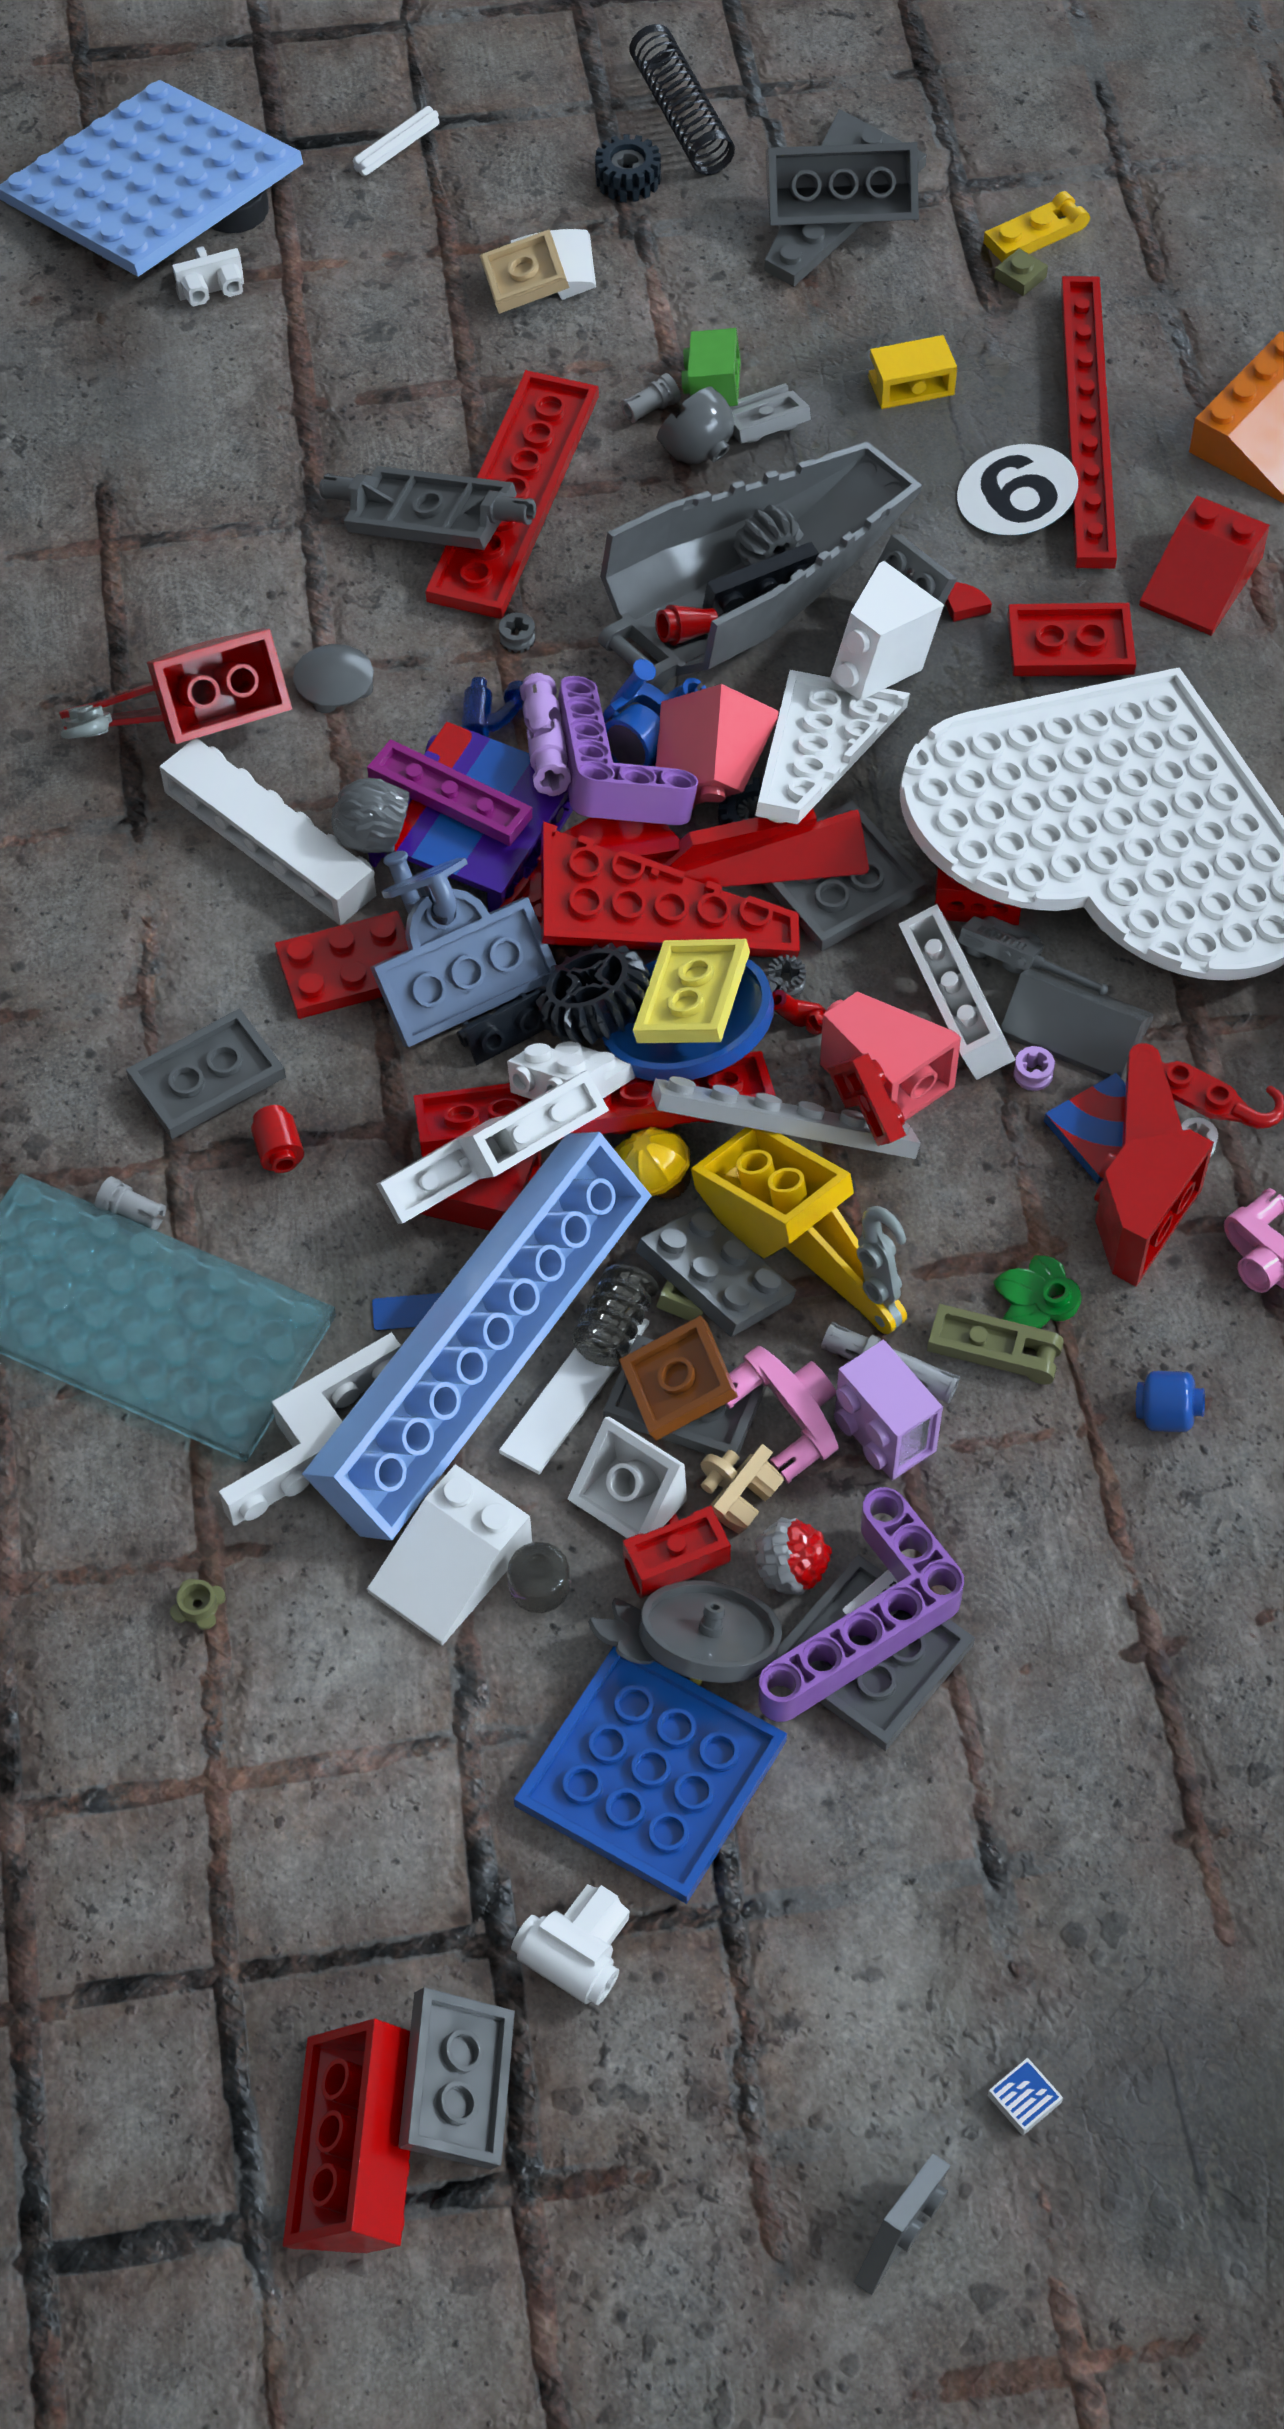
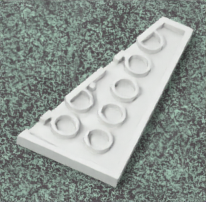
M790 670L755 816L767 818L776 823L788 822L798 824L907 708L910 693L885 688L859 701L832 681L830 677Z

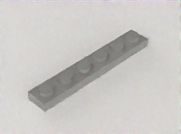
M677 1076L670 1077L669 1081L655 1078L651 1093L655 1106L659 1111L916 1159L920 1147L919 1139L907 1122L902 1126L907 1136L892 1143L877 1146L863 1114L854 1110L845 1109L839 1114L825 1111V1108L821 1105L808 1101H801L799 1105L782 1103L780 1098L766 1093H757L756 1097L740 1095L736 1089L729 1086L714 1085L712 1089L696 1086L693 1081Z

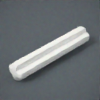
M430 106L424 107L353 158L355 171L359 172L362 176L369 175L434 129L439 124L437 111L433 110Z

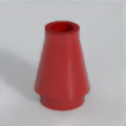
M667 605L665 609L657 612L655 620L656 632L662 642H669L674 646L709 633L711 622L718 618V614L714 608L703 609Z

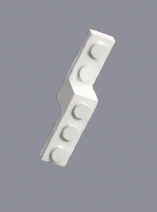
M588 1070L582 1071L511 1113L485 1121L376 1185L397 1223L402 1224L473 1182L497 1176L609 1111Z
M392 1332L272 1401L276 1424L293 1448L219 1491L224 1513L233 1526L244 1520L250 1521L258 1518L268 1509L269 1505L284 1496L297 1495L308 1486L309 1481L302 1473L343 1422L334 1409L349 1406L361 1393L368 1390L401 1347V1344Z

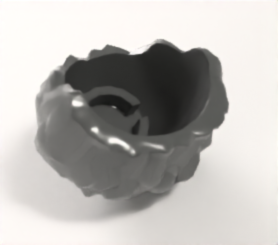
M376 778L358 779L347 784L340 790L338 801L332 809L331 823L335 837L342 846L359 852H394L395 844L404 825V819L407 816L409 792Z

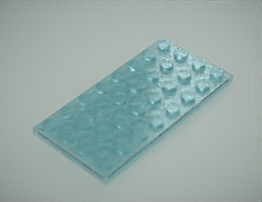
M20 1173L0 1202V1354L247 1463L275 1417L272 1401L291 1391L336 1317L335 1307L116 1213L114 1214L109 1210L97 1208L95 1204Z

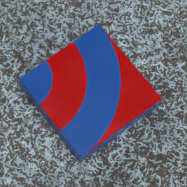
M1117 1073L1046 1112L1044 1118L1046 1125L1097 1184L1104 1180L1099 1176V1172L1111 1152L1118 1155L1122 1149L1126 1083Z

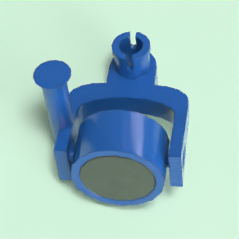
M638 659L634 662L633 672L613 696L610 705L603 712V718L614 763L643 766L654 765L656 767L661 702L699 691L697 687L701 681L696 678L686 679L682 685L665 695L657 687L646 682L656 676L654 665L649 660ZM702 686L700 690L706 689V686Z

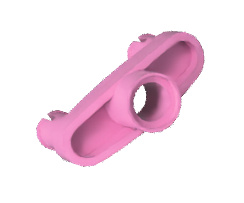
M1271 1188L1265 1189L1247 1207L1237 1208L1224 1221L1227 1238L1243 1256L1238 1262L1239 1276L1249 1288L1260 1293L1267 1292L1275 1284L1284 1289V1236L1268 1225L1278 1215L1284 1213V1198L1279 1194L1270 1202L1269 1200L1276 1193Z
M756 1346L743 1356L744 1362L729 1373L739 1397L725 1405L731 1409L734 1407V1404L761 1384L768 1386L802 1429V1436L778 1455L769 1459L776 1470H779L790 1460L794 1461L781 1472L784 1481L788 1484L820 1458L824 1461L839 1449L834 1433L820 1409L823 1404L836 1395V1390L825 1373L813 1361H810L793 1374L768 1350L761 1346Z

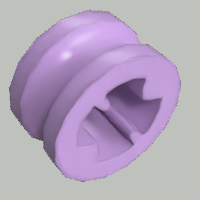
M1037 1046L1026 1047L1021 1050L1016 1056L1015 1081L1022 1088L1031 1091L1042 1090L1049 1086L1053 1078L1055 1066L1053 1055L1048 1050ZM1036 1065L1042 1067L1041 1071L1038 1069L1032 1072L1026 1070L1027 1066L1030 1068H1034Z

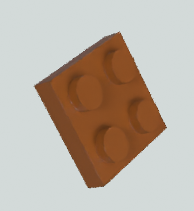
M701 1315L619 1359L647 1430L656 1441L739 1397L710 1328Z

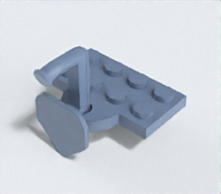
M395 851L383 859L384 864L390 869L395 884L386 888L381 893L384 898H393L399 895L402 898L409 914L405 930L408 950L375 964L370 969L404 1047L413 1046L518 997L521 993H527L542 985L541 978L552 974L551 966L556 965L548 944H541V926L528 897H523L489 913L481 900L469 892L452 889L447 877L468 864L465 857L449 860L415 876H412L406 861L408 858L407 852Z

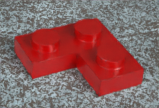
M869 1053L841 1061L827 1068L845 1108L859 1105L877 1146L889 1144L907 1136L902 1127L905 1124L902 1110L895 1101H890L883 1086L886 1083L883 1069L875 1059L871 1060Z

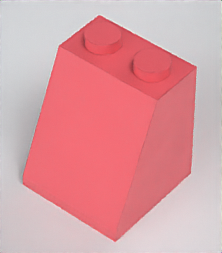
M723 684L662 701L656 767L681 769L697 777L698 786L693 809L695 805L700 803L722 802L727 796L742 793L778 719V710Z
M857 991L844 1001L837 1000L832 1003L823 1014L820 1065L828 1072L827 1068L841 1061L869 1053L871 1060L875 1059L882 1067L886 1077V1083L883 1086L890 1101L893 1100L899 1105L906 1121L955 1087L961 1037L955 1031Z

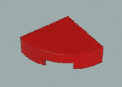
M959 582L955 583L945 602L953 622L989 614L992 608L990 599L981 590Z

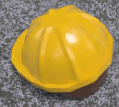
M650 1127L646 1130L632 1133L629 1139L622 1141L614 1149L651 1194V1197L675 1199L685 1192L690 1183V1149L678 1134Z

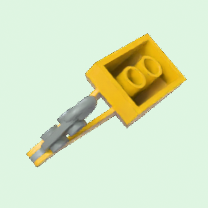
M748 1127L742 1129L691 1168L695 1189L722 1225L754 1253L765 1259L786 1247L857 1308L883 1334H890L907 1320L906 1310L898 1300L901 1296L900 1288L902 1287V1281L897 1274L895 1263L896 1247L893 1241L882 1232L881 1223L885 1224L892 1231L898 1244L901 1245L906 1242L904 1230L900 1222L890 1211L881 1206H871L863 1213L862 1234L859 1240L856 1238L837 1209V1206L854 1194L851 1173L780 1133Z

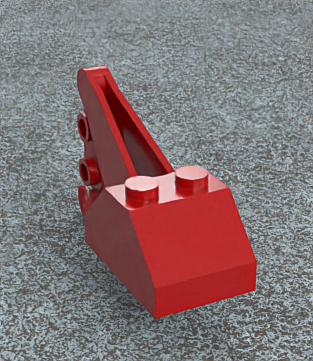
M1147 1043L1136 1044L1129 1052L1126 1066L1122 1149L1118 1155L1111 1152L1104 1161L1099 1172V1176L1104 1180L1098 1187L1094 1200L1099 1203L1095 1222L1111 1272L1137 1287L1202 1191L1214 1141L1191 1129H1182L1174 1100L1210 1119L1240 1122L1256 1129L1273 1127L1284 1118V1096L1273 1086H1268L1266 1092L1273 1098L1275 1107L1270 1112L1260 1113L1250 1108L1239 1097L1233 1087L1185 1062H1162L1157 1048Z

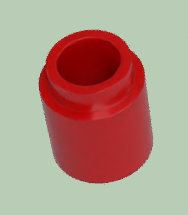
M269 1105L259 1109L253 1115L251 1132L262 1167L276 1173H286L293 1170L304 1157V1150L294 1117L281 1105Z

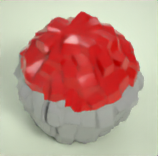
M781 1517L755 1539L757 1550L759 1551L755 1556L756 1564L760 1565L758 1573L763 1578L767 1588L776 1589L779 1593L802 1595L822 1580V1574L828 1568L832 1548L825 1544L822 1532L817 1531L811 1524H804L797 1518L787 1519Z

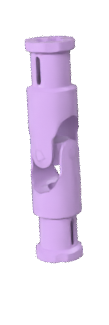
M534 673L527 676L520 686L521 698L524 701V721L528 728L527 739L531 767L535 771L533 782L538 792L549 796H556L565 792L571 782L570 770L567 768L568 756L561 725L560 707L555 697L557 689L552 677L542 673ZM534 684H536L537 693L533 692Z

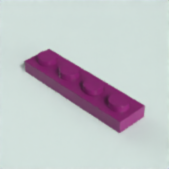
M392 739L386 743L367 766L368 778L382 779L387 783L409 792V798L508 846L512 845L533 818L531 806Z

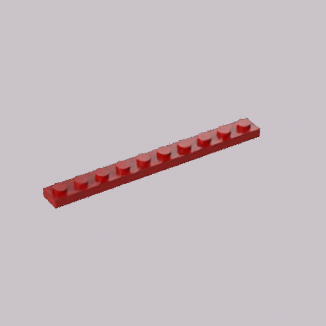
M1062 276L1061 303L1070 462L1078 476V491L1072 503L1075 568L1115 569L1117 549L1100 277Z

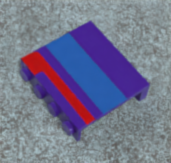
M446 722L438 735H433L429 739L424 755L531 806L533 818L512 845L508 846L409 798V806L406 811L407 816L404 819V825L395 844L394 852H407V861L427 869L452 859L465 857L468 864L448 877L487 892L488 912L490 913L497 910L506 899H509L513 895L514 888L523 877L528 878L538 866L537 859L541 855V828L543 821L558 826L557 831L560 832L573 810L570 806L567 790L556 796H549L537 791L533 782L535 771L531 767L529 753ZM368 853L370 865L376 867L381 858L386 857L388 853Z

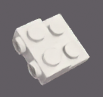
M572 1041L560 1043L555 1049L543 1043L527 1046L523 1052L507 1061L511 1093L532 1100L588 1070L602 1098L635 1078L631 1064L618 1059L614 1054L592 1050Z

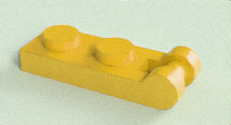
M1062 191L1053 198L1052 202L985 231L983 243L1003 262L1019 248L1030 254L1084 229L1090 221V214L1083 207H1077L1075 199L1067 191Z

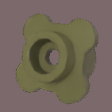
M187 1579L180 1585L177 1593V1604H174L170 1609L171 1617L177 1623L188 1621L197 1624L201 1630H208L216 1624L215 1613L218 1606L225 1602V1592L220 1586L212 1587L204 1580ZM196 1601L202 1602L201 1607L196 1608L193 1605Z

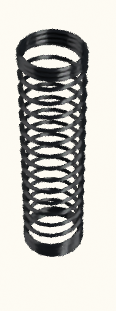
M653 24L642 28L631 40L629 45L630 55L694 170L704 175L718 173L726 168L734 157L735 145L722 125L720 118H718L699 81H697L695 74L669 28L660 24ZM656 31L666 33L653 36L644 42L636 56L637 44L644 36ZM659 37L669 39V42L664 41L654 45L646 52L642 60L639 59L642 49L650 41ZM664 44L667 45L665 50L654 55L651 60H645L653 49ZM671 59H677L675 64L669 65L659 74H653L656 69L666 65ZM676 66H681L678 72L672 73L663 81H658L660 76L672 71ZM680 73L685 74L682 79L675 81L668 88L662 89L664 83L675 79ZM683 81H689L687 86L678 89L672 95L666 96L669 90L679 86ZM687 88H693L690 94L683 96L677 102L670 103L673 97L682 94ZM691 96H697L694 101L689 102L680 110H674L678 104L688 100ZM695 103H701L698 109L691 111L685 117L678 118L681 112L691 108ZM700 110H705L702 116L697 117L689 124L682 125L686 119L696 115ZM703 118H709L706 124L699 126L692 132H687L690 126L697 124ZM713 125L709 132L704 133L698 139L691 140L694 134L700 132L706 126ZM685 135H690L688 139H684ZM717 139H722L720 145L711 152L701 155L697 154L699 149L706 148ZM725 140L727 141L725 151L716 159L707 162L695 160V157L700 158L711 155L723 145ZM727 153V155L722 159V161H720L719 163L715 164L714 166H710V167H700V166L696 165V164L706 165V164L714 163V162L718 161L719 159H721V158Z

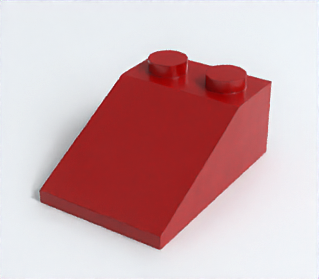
M1197 495L1180 520L1140 599L1139 606L1212 636L1262 560L1270 525Z

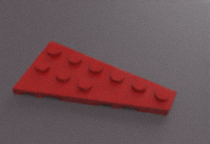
M543 821L541 828V944L590 947L597 944L599 947H605L607 944L613 943L616 948L626 945L628 949L660 951L664 940L747 939L750 949L749 956L774 958L782 956L784 958L786 955H789V958L795 956L797 959L800 952L799 913L753 896H748L747 898L737 896L722 890V885L708 880L706 884L685 877V872L625 850L619 852L612 851L594 844L595 840L581 834L579 838L557 831L558 826Z

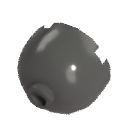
M706 387L682 403L685 410L677 418L671 413L660 427L656 436L663 448L673 458L685 464H701L709 459L714 463L721 459L730 449L727 442L732 437L735 424L732 410L725 398L716 389Z

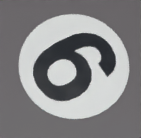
M1035 444L1006 446L984 455L965 472L958 486V506L967 521L983 531L998 535L1026 534L1052 524L1070 508L1078 491V476L1068 458L1054 449Z

